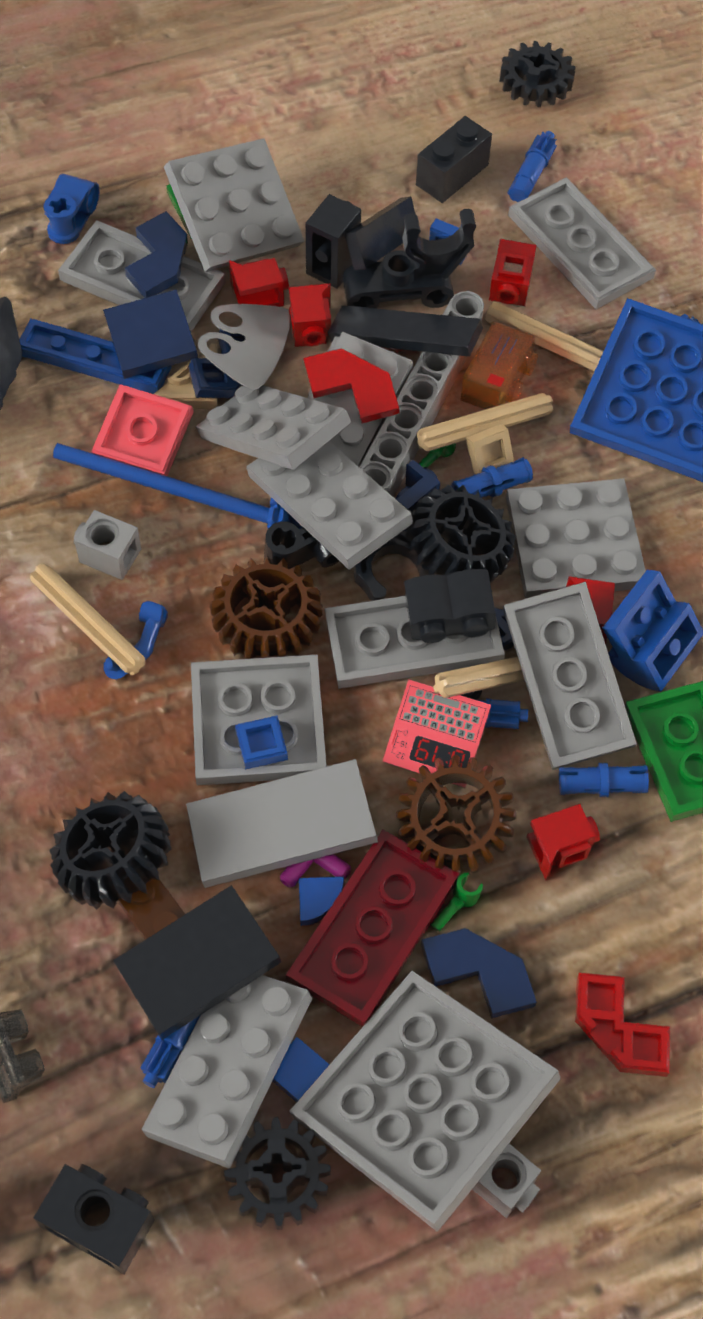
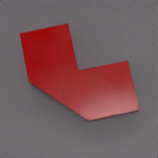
M342 348L303 358L314 399L352 389L361 424L400 414L389 372Z
M579 972L576 985L575 1022L619 1072L667 1077L670 1073V1026L624 1022L625 977Z

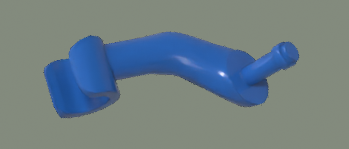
M146 601L141 605L139 621L144 622L145 626L140 640L134 646L145 657V660L152 654L160 627L165 625L168 618L167 609L151 601ZM110 657L105 660L103 669L109 678L120 679L128 674Z

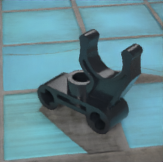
M461 210L459 213L461 220L459 229L453 235L441 240L421 238L419 236L421 231L418 216L414 213L405 215V229L402 236L405 251H392L384 257L382 262H375L366 269L354 270L352 265L343 272L342 277L347 306L377 309L380 302L421 299L422 303L430 308H439L449 304L454 296L450 275L475 246L474 231L476 223L473 210Z
M280 521L270 526L266 532L264 560L268 555L272 564L278 565L285 558L288 563V569H291L298 564L300 566L314 557L323 568L333 566L339 562L305 528L298 529L292 523ZM404 530L354 567L355 582L367 594L370 601L385 599L386 588L375 579L372 573V565L379 557L387 554H400L409 558L415 566L417 565L419 555L409 553L411 542L406 539L407 532ZM426 565L416 566L419 576L429 574V568Z

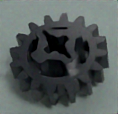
M534 41L532 47L520 43L519 51L510 48L508 57L503 56L499 78V81L503 82L502 90L504 92L512 91V100H516L519 97L523 98V105L525 106L530 101H534L537 107L542 106V101L555 105L556 97L564 100L566 99L567 91H572L576 67L571 65L572 57H563V48L555 51L552 50V43L549 42L545 47L539 46L538 41Z
M273 1117L271 1129L264 1130L258 1121L255 1122V1136L249 1138L247 1135L245 1136L241 1145L242 1150L241 1152L238 1151L233 1161L236 1168L224 1171L225 1181L237 1182V1185L228 1191L230 1200L234 1201L243 1198L244 1201L239 1208L240 1215L245 1217L254 1210L257 1212L256 1224L261 1228L266 1223L268 1217L274 1218L277 1230L283 1229L284 1218L289 1216L297 1225L302 1224V1209L306 1208L312 1213L318 1211V1204L313 1198L314 1195L327 1196L328 1186L319 1181V1178L330 1176L331 1166L318 1162L327 1155V1149L325 1145L314 1148L311 1146L315 1140V1132L312 1129L303 1136L298 1134L299 1126L297 1120H293L288 1129H282L279 1118ZM285 1143L297 1147L307 1160L294 1157L286 1149ZM268 1144V1149L258 1160H249L256 1150ZM273 1164H282L284 1172H287L283 1174V1182H273L272 1175L269 1174L273 1171ZM308 1183L305 1191L297 1199L288 1203L287 1197L297 1186H303ZM247 1186L261 1188L269 1196L270 1204L257 1199Z

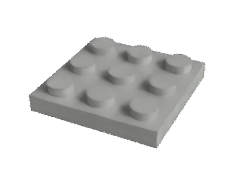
M264 138L171 160L164 166L205 272L229 266V260L240 263L298 247L304 242Z
M624 479L507 489L506 502L509 518L512 522V533L516 536L514 544L525 599L565 588L569 576L615 583L614 591L632 590L646 572Z
M318 654L191 662L195 775L197 785L271 781L327 767ZM278 715L288 753V760L245 770L235 725Z

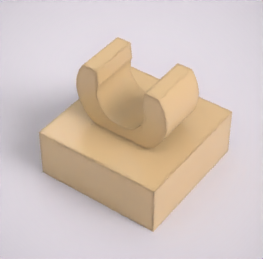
M499 424L466 437L468 453L475 474L481 473L484 467L492 465L496 468L514 461L509 431L504 425Z

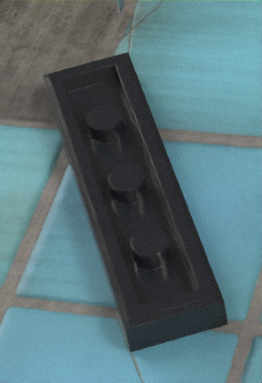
M342 305L328 331L331 342H333L335 336L340 337L342 332H345L379 347L470 357L483 330L481 319Z

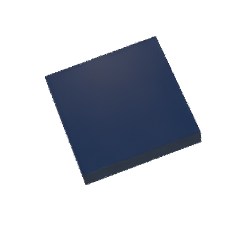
M177 289L103 310L124 379L186 362L192 358H198Z

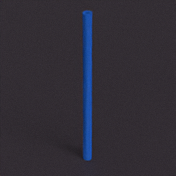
M57 443L54 448L53 458L268 524L269 507ZM291 515L289 516L290 523L294 524L298 529L303 528Z

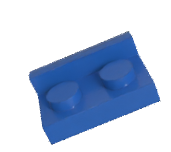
M646 570L602 627L612 645L608 654L613 666L636 684L660 692L703 636V628L690 603L676 601L661 572L655 570Z

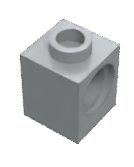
M96 510L92 512L86 523L82 522L78 526L74 535V544L80 563L120 580L124 579L141 551L138 527ZM103 542H111L107 545H99Z
M508 1144L472 1190L507 1218L515 1207L523 1213L541 1189L534 1183L541 1170L513 1146ZM497 1168L511 1170L517 1178V1186L508 1190L498 1187L492 1179V1171Z

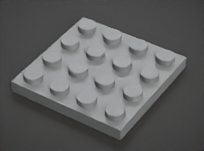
M411 971L289 1112L294 1120H297L308 1131L312 1129L317 1138L438 1232L561 1078L559 1071L414 971Z

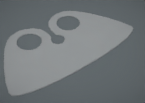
M229 304L215 307L211 312L213 324L231 334H242L245 340L239 342L229 335L218 332L206 333L198 340L197 346L200 352L217 368L250 390L259 389L272 374L285 346L290 326L288 310L283 307L258 304ZM223 312L235 313L241 317L242 324L238 327L227 326L220 321L219 315ZM215 338L222 339L230 345L231 350L226 354L215 353L207 347V341Z

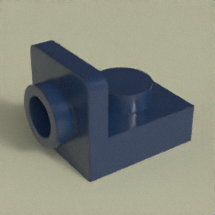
M411 460L406 465V487L398 493L395 499L412 513L420 499L427 496L434 488L440 490V481L432 470L426 467L423 468L416 461Z

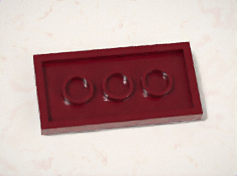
M382 829L377 837L378 842L372 844L286 974L288 982L307 989L311 996L361 1027L366 1024L378 1008L454 888L459 877V873L452 871L451 868L445 865L443 869L435 868L436 860L432 857H429L426 862L422 861L419 858L422 853L420 850L414 849L411 851L406 846L408 843Z

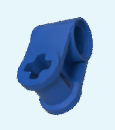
M64 173L60 174L55 187L44 202V212L50 221L47 232L53 242L68 244L79 237L88 218L93 214L98 204L100 188L97 182Z

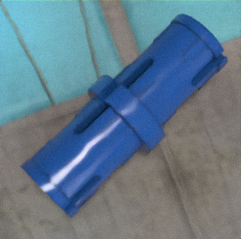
M522 457L496 468L492 465L484 467L481 473L453 481L451 487L456 491V489L464 485L470 494L479 489L480 498L488 495L494 498L500 496L503 490L531 482L533 480V471L529 461Z
M598 763V767L588 768L559 767L560 795L579 793L599 794V797H609V793H648L647 765L608 767V763Z

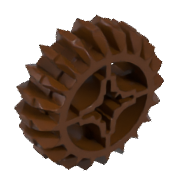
M268 555L263 561L264 564L257 565L250 558L248 568L246 569L235 564L233 576L223 574L221 586L215 587L213 592L214 601L210 604V611L213 616L212 626L215 632H219V640L222 645L230 644V650L234 656L245 651L246 659H254L256 655L261 656V658H269L274 655L285 657L287 651L298 656L301 652V644L310 646L313 641V633H318L320 619L323 615V605L320 602L321 593L318 587H314V580L311 578V575L302 576V569L299 564L288 569V563L285 558L278 565L272 564ZM247 597L248 604L242 607L243 612L235 616L234 610L243 598ZM297 604L300 608L298 614L290 623H287L285 616L290 613V608Z
M458 755L452 756V767L444 768L443 760L436 758L434 760L436 772L431 774L424 765L419 768V773L424 780L422 783L414 778H408L406 781L409 789L415 794L400 793L399 795L400 803L410 807L396 812L397 820L410 822L398 830L400 837L409 838L415 836L406 846L411 851L424 848L419 857L424 862L429 857H436L435 868L443 869L444 865L446 866V862H452V871H456L460 876V863L468 861L470 871L476 873L479 871L476 858L481 856L486 864L492 865L494 857L489 849L492 847L501 853L507 850V845L498 836L513 837L514 828L503 822L515 820L517 818L516 810L502 808L514 801L513 793L504 792L498 794L505 787L506 780L504 777H498L489 782L493 774V767L487 765L480 773H477L478 762L476 758L471 757L466 768L461 767ZM464 783L479 790L476 793L472 790L468 794L457 796L452 794L446 786L443 787V785ZM432 793L440 810L437 816L431 820V825L422 830L420 826L421 809L427 797ZM489 800L494 815L489 830L482 838L477 832L473 818L482 810L481 805ZM446 801L451 808L457 807L458 811L460 807L465 809L463 813L466 828L462 823L455 824V819L452 823L448 822L449 814ZM449 834H456L461 836L471 846L453 849L440 846L433 842V840L437 837L442 839Z

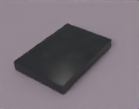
M232 885L113 960L161 1040L282 962L280 956Z

